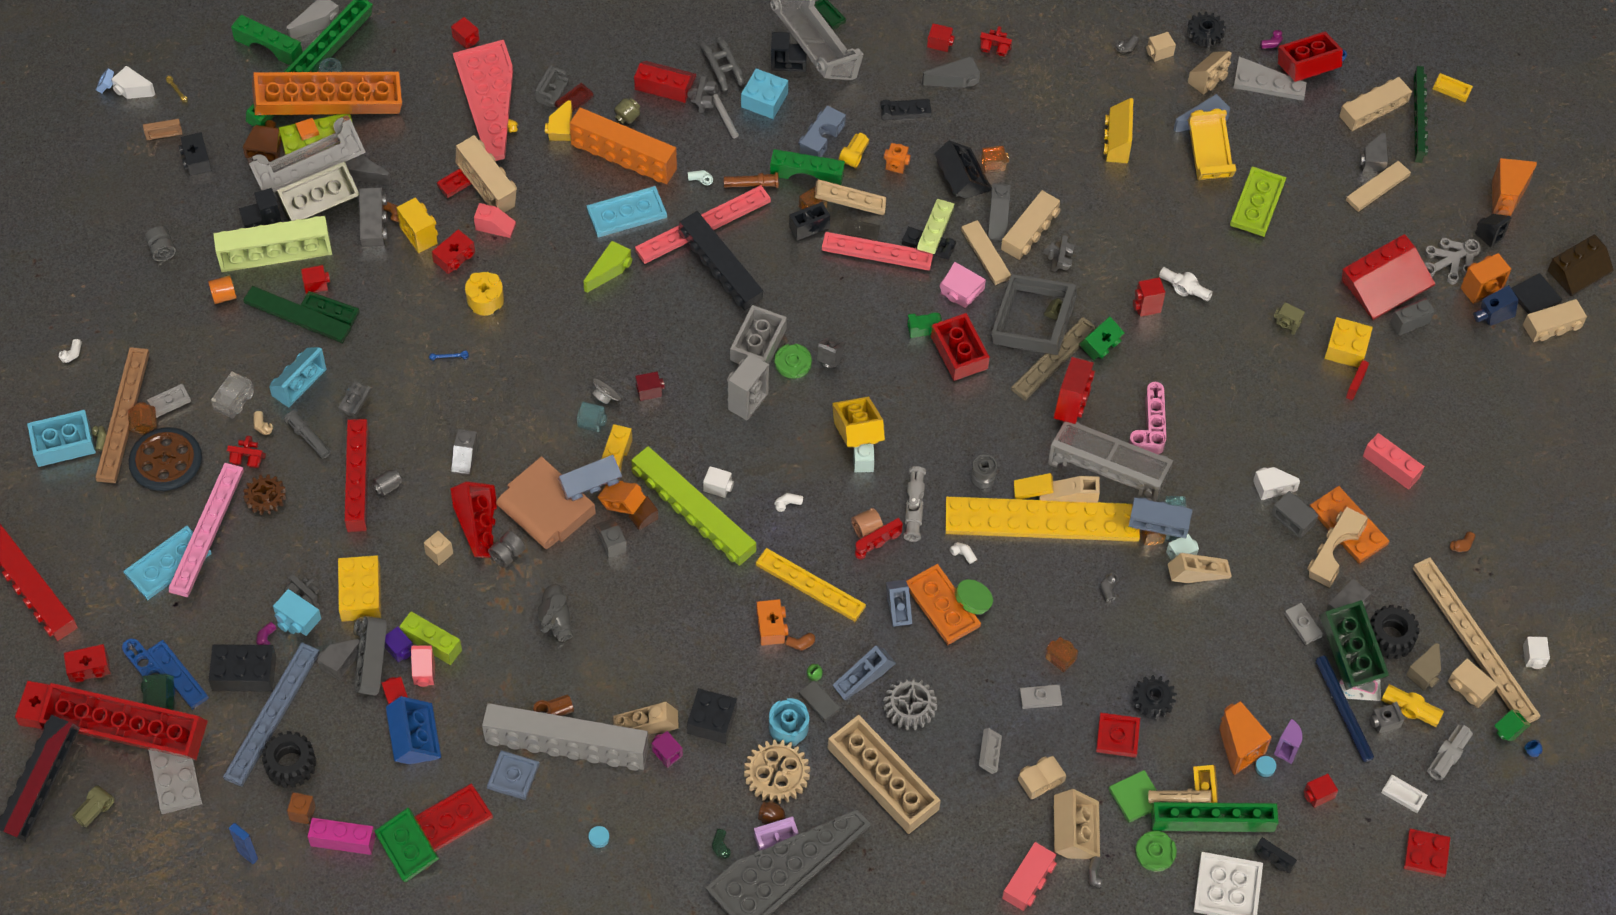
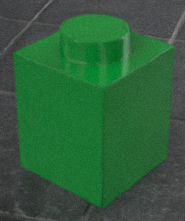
M1511 710L1494 726L1498 729L1497 734L1503 740L1514 741L1531 724L1518 710Z

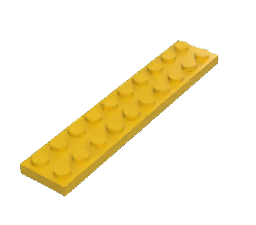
M946 497L945 534L1137 542L1140 540V529L1128 527L1133 504Z

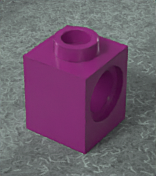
M668 731L658 734L652 740V752L667 768L683 757V748Z

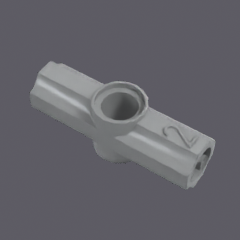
M1458 724L1449 739L1444 741L1436 754L1437 757L1427 770L1430 777L1441 781L1445 778L1452 765H1455L1462 755L1464 747L1472 737L1473 733L1470 731V728Z

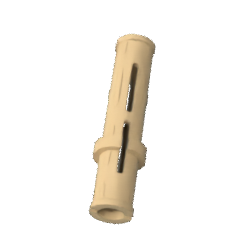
M1192 788L1183 791L1149 790L1148 799L1149 803H1211V790L1197 791Z

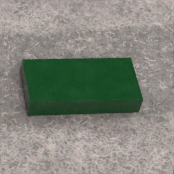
M818 0L815 2V8L832 30L846 23V18L829 0Z

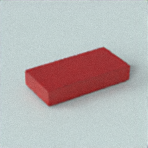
M1362 360L1348 390L1347 399H1354L1366 374L1369 362Z

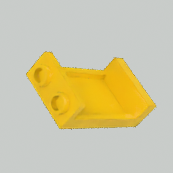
M1213 109L1208 112L1197 110L1191 113L1188 118L1197 180L1233 177L1236 172V166L1232 164L1225 120L1226 110Z

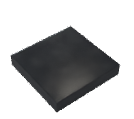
M1540 273L1511 288L1518 298V303L1528 314L1556 306L1562 302V298Z

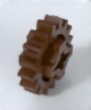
M267 474L266 478L259 475L258 480L253 477V483H247L248 489L243 490L245 495L243 497L247 508H252L253 513L259 510L260 515H263L264 511L271 514L272 509L277 512V506H283L282 500H286V489L282 480L278 481L276 476L271 479L270 474Z

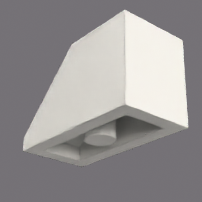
M125 66L111 79L114 86L113 90L118 95H123L127 99L153 97L155 95L153 84L128 66Z
M1275 467L1259 469L1256 471L1253 479L1261 500L1284 495L1288 491L1291 493L1295 492L1300 484L1299 478Z

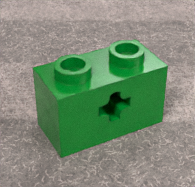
M1108 317L1079 345L1093 361L1098 357L1102 359L1110 352L1108 348L1111 345L1114 348L1122 341L1120 337L1125 332L1111 317Z

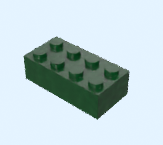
M1362 600L1325 611L1319 615L1346 690L1389 676Z

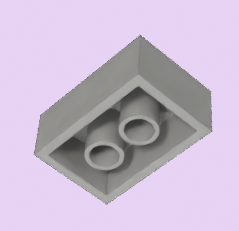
M752 305L730 348V361L739 364L743 358L746 359L751 353L770 364L787 329V317Z
M751 353L746 359L743 358L740 361L738 369L735 372H731L727 379L728 410L745 420L751 417L769 393L768 363Z

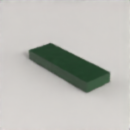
M308 291L301 303V306L350 326L353 325L360 313L359 308Z

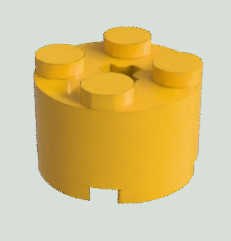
M489 272L472 273L465 285L467 305L473 312L478 315H491L495 310L500 309L504 303V294L499 276Z

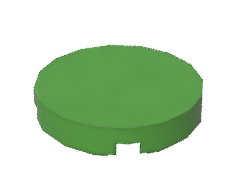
M800 344L784 345L775 354L776 370L787 378H800L811 369V354L806 347Z
M963 580L956 587L955 597L957 602H961L964 605L963 608L970 613L984 614L993 604V597L989 589L976 580Z
M1160 831L1145 833L1139 838L1135 848L1136 859L1140 865L1147 870L1155 872L1164 871L1169 868L1175 861L1177 853L1175 842L1166 833Z

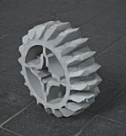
M905 678L904 683L898 680L896 685L891 684L890 690L886 691V697L883 700L885 704L883 709L886 711V717L891 718L892 724L898 722V728L904 725L906 730L909 729V726L916 730L917 725L923 728L925 723L929 724L931 722V718L935 717L938 705L936 704L937 697L934 696L935 692L934 690H929V684L923 686V681L920 680L917 683L915 678H912L911 682H908V679ZM910 698H912L911 709L909 710L908 704L910 703Z

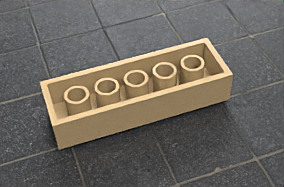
M860 715L856 716L828 738V750L908 834L939 810L941 800Z

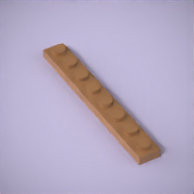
M129 348L95 477L97 482L116 483L150 354L148 349Z

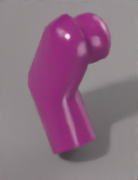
M1275 30L1271 39L1261 40V49L1278 47L1283 40L1282 31Z

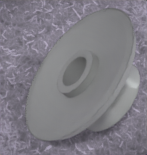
M593 379V383L596 386L593 395L605 404H608L611 399L615 401L621 400L620 396L610 386L598 379Z

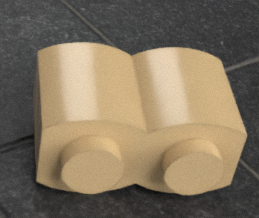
M1054 756L1043 757L1038 760L1037 765L1026 766L1021 769L1018 781L1029 798L1034 799L1064 783L1066 774Z

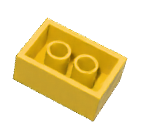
M869 396L832 403L834 424L847 447H859L867 443L876 444L879 441L885 440L883 418Z
M378 555L338 558L339 613L341 621H356L363 616L381 618V572Z

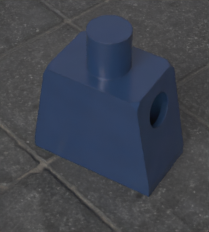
M1508 285L1484 298L1481 309L1473 312V316L1477 322L1486 320L1490 326L1516 316L1518 298Z

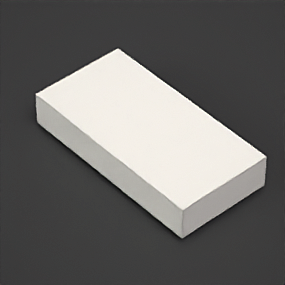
M1394 775L1390 776L1381 792L1415 813H1418L1428 796Z

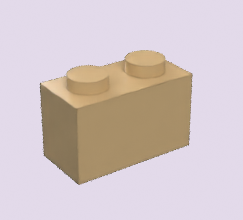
M1468 659L1452 672L1448 683H1450L1455 691H1459L1470 704H1474L1477 708L1494 693L1498 686L1497 683Z

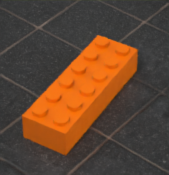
M581 107L570 121L571 144L578 149H584L593 155L603 157L609 162L617 163L626 169L634 170L640 175L648 176L664 184H668L677 169L676 147Z

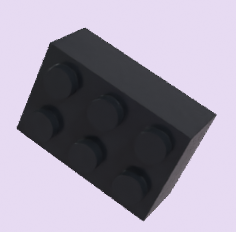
M213 644L209 672V683L212 691L273 692L276 664L274 646Z

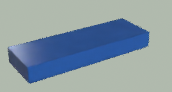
M233 823L229 830L238 853L251 864H254L258 857L250 835L236 823Z

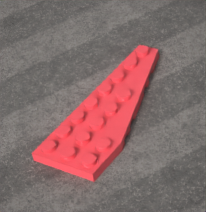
M504 40L453 53L479 138L484 143L485 150L491 153L496 161L505 159L513 79V65Z

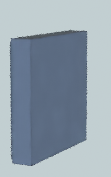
M501 750L487 784V789L526 800L540 765L539 761Z

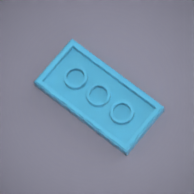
M656 186L586 206L598 238L667 218V212Z
M188 525L123 571L124 575L147 600L171 584L193 535V531ZM210 550L208 551L206 558L211 555Z

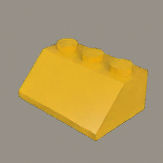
M1133 98L1110 107L1109 115H1105L1104 125H1107L1108 129L1104 131V140H1107V144L1104 143L1103 154H1107L1106 162L1128 163L1132 145Z

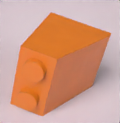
M1500 158L1492 178V214L1512 215L1530 183L1537 162Z
M1241 701L1235 705L1232 703L1225 708L1219 728L1230 768L1234 775L1264 756L1272 738Z

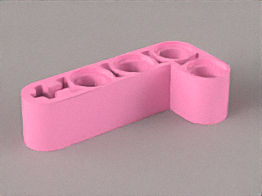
M1151 382L1147 387L1145 395L1146 430L1133 431L1130 435L1129 443L1159 455L1163 452L1166 442L1165 396L1163 385L1159 382ZM1129 449V451L1133 454H1141L1139 452Z

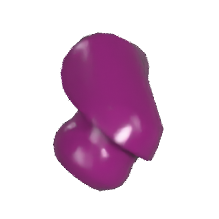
M269 622L257 633V645H270V642L267 640L268 636L277 629L272 622Z

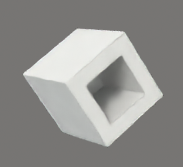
M710 466L703 481V491L725 498L728 491H732L734 485L732 473Z
M1547 637L1526 638L1523 644L1525 667H1532L1534 669L1546 667L1550 659Z

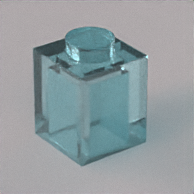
M582 402L577 415L578 427L600 432L601 427L605 426L607 422L605 407Z

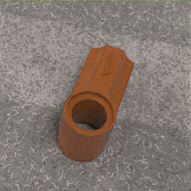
M567 694L550 701L540 700L534 704L533 711H543L547 714L563 716L574 712V707L570 696Z

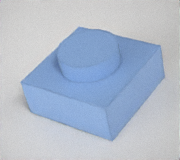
M107 69L101 75L96 91L103 93L107 88H111L113 84L111 79L114 71Z

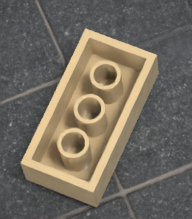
M473 135L456 145L455 163L467 179L470 180V183L487 205L498 207L504 213L515 207L517 187L512 180L509 181L506 177L504 169L496 164L494 156L485 150L484 143Z

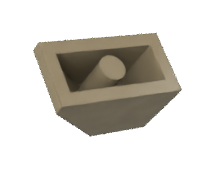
M1435 643L1410 666L1406 674L1423 691L1429 686L1433 688L1440 680L1438 678L1441 672L1439 644Z

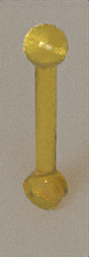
M167 76L166 82L172 85L181 97V101L186 103L188 101L187 96H184L175 85L173 77Z

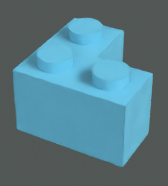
M289 589L273 605L274 616L278 622L277 625L284 632L289 631L292 634L301 632L307 636L322 619L318 608Z

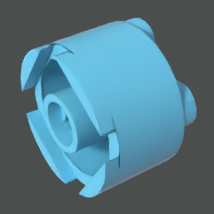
M787 698V700L776 702L771 707L769 712V733L779 743L784 740V745H788L791 742L792 746H796L808 734L809 713L804 703L794 698Z

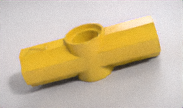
M1390 684L1381 699L1390 705L1397 702L1405 717L1410 719L1418 718L1434 727H1437L1444 713L1443 710L1425 702L1421 695L1414 692L1407 693Z

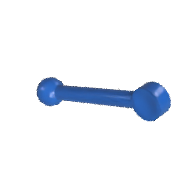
M467 351L437 355L431 353L429 355L430 360L450 357L467 359L469 357Z

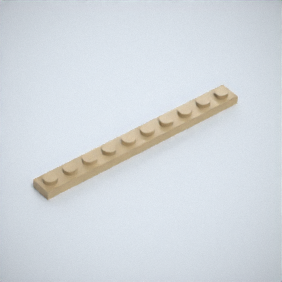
M1431 557L1415 564L1412 569L1481 669L1498 684L1496 690L1510 711L1518 710L1529 723L1538 720L1540 714Z

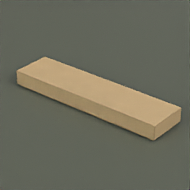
M1397 161L1347 196L1346 201L1359 212L1409 177L1411 172L1402 163Z
M819 179L816 182L815 198L880 215L885 213L886 197Z
M977 220L962 226L961 231L994 285L1010 280L1011 274L979 221Z

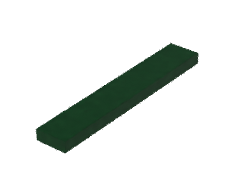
M255 286L250 288L243 299L247 305L340 343L344 342L351 331V326Z

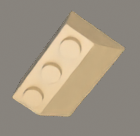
M1075 789L1054 795L1055 853L1071 859L1100 857L1099 801Z

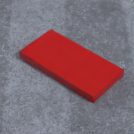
M471 783L415 817L436 852L492 819L493 815Z

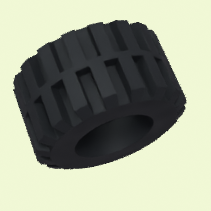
M1389 605L1388 608L1383 606L1380 610L1377 609L1370 620L1382 656H1387V659L1391 660L1393 657L1400 659L1401 655L1403 657L1407 656L1408 652L1412 651L1420 632V628H1418L1419 622L1414 620L1415 615H1410V610L1407 608L1403 610L1401 609L1402 606L1399 605L1397 608L1394 605ZM1393 627L1401 633L1402 637L1389 636L1383 628Z
M287 731V734L284 735L282 732L278 733V737H271V742H267L265 744L266 749L262 751V762L269 779L278 786L282 784L284 788H287L288 785L294 788L298 783L300 785L304 784L305 779L309 780L311 778L310 773L314 774L316 757L311 742L307 740L306 736H300L298 732L292 734L291 731ZM295 753L300 755L299 760L292 765L283 766L278 763L286 754Z

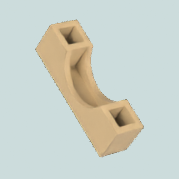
M1346 507L1344 512L1340 511L1336 518V526L1330 528L1326 536L1328 538L1326 543L1320 545L1317 551L1319 555L1316 560L1312 559L1308 566L1309 578L1329 588L1331 587L1339 573L1340 567L1334 559V549L1343 541L1358 540L1367 525L1368 517Z

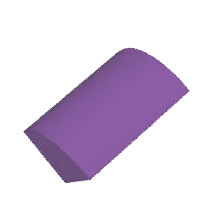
M1290 720L1280 737L1274 755L1290 764L1293 763L1302 742V730L1294 720Z

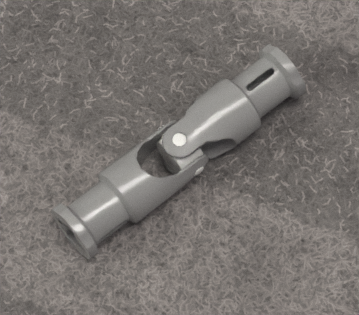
M913 466L909 468L910 482H908L907 488L909 499L906 502V532L904 533V539L910 542H917L921 539L919 530L922 525V499L925 489L923 477L926 475V470L920 466Z

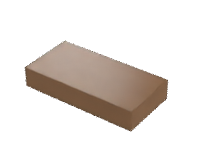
M179 119L143 124L146 140L183 134Z

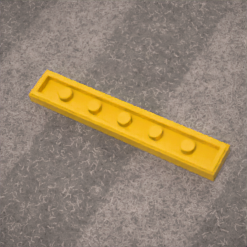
M768 548L764 550L756 561V566L854 622L857 621L866 608L865 603Z

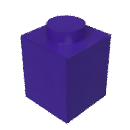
M397 626L386 634L384 647L398 663L401 660L408 659L411 656V646L413 644Z

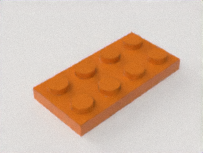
M1340 486L1334 488L1309 506L1316 511V514H1318L1317 519L1328 531L1331 527L1334 528L1336 526L1338 514L1340 511L1344 512L1346 507L1366 516ZM1368 518L1367 525L1358 540H1346L1340 544L1360 564L1387 546L1390 541Z
M938 564L906 581L910 594L947 645L981 627V622L976 615L966 611L963 608L964 605L961 602H957L955 597L956 588Z

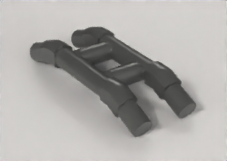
M721 36L717 37L716 41L722 51L713 53L711 47L706 42L700 43V47L708 58L723 92L729 90L724 72L733 70L739 87L746 84L742 71L726 40ZM726 57L729 64L719 66L717 59Z

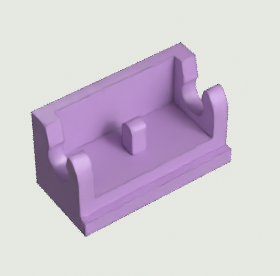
M793 817L754 828V838L759 851L799 834Z

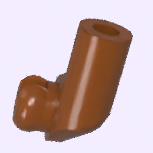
M807 633L799 639L788 636L785 645L803 651L815 643V635Z

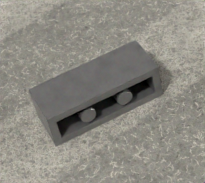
M382 188L359 189L360 241L362 247L384 246V239H387V228H384V222H387V212L384 211L383 206L387 205L386 194H383Z

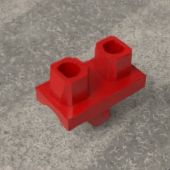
M998 26L997 31L990 29L989 34L981 32V51L990 53L991 46L998 47L996 54L1006 57L1008 50L1012 48V39L1007 38V33L1001 32V26Z
M248 435L245 440L238 441V445L244 446V448L230 445L227 448V451L230 453L229 463L241 465L243 456L249 457L247 466L252 468H259L261 459H265L266 453H263L262 450L251 449L252 447L258 448V442H252V436Z

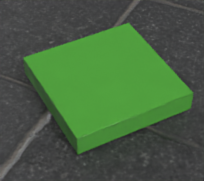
M1145 770L1109 786L1110 793L1128 823L1151 813L1154 803H1149L1148 793L1149 790H1157Z

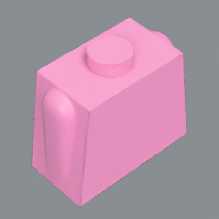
M954 262L939 286L943 296L947 297L951 302H956L966 308L984 291L986 279Z

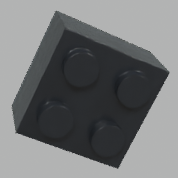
M698 688L687 721V734L726 744L737 710V698Z

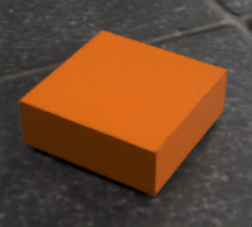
M313 118L295 123L302 141L319 135Z

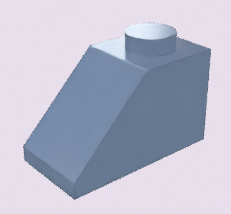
M905 580L886 582L887 601L892 626L912 624L910 594L907 582Z

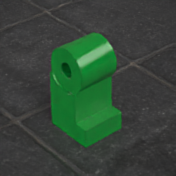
M915 313L908 314L907 327L910 338L931 335L932 325L942 321L941 314L930 313L916 316Z

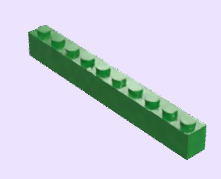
M353 0L284 72H318L329 58L371 16L373 4L368 0ZM253 103L246 111V122L252 127L255 125L264 126L265 122L272 120L275 115H255Z

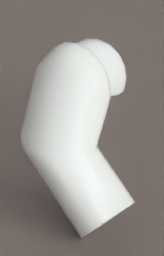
M785 493L776 499L775 508L777 511L782 512L789 503L801 505L803 496Z
M957 542L950 547L952 555H964L969 564L978 560L970 546Z

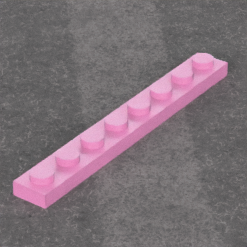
M224 463L169 586V593L189 597L242 477L243 467Z

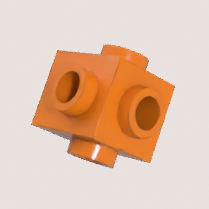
M891 143L890 148L886 149L884 154L886 170L903 174L905 166L909 165L911 155L908 154L909 147Z

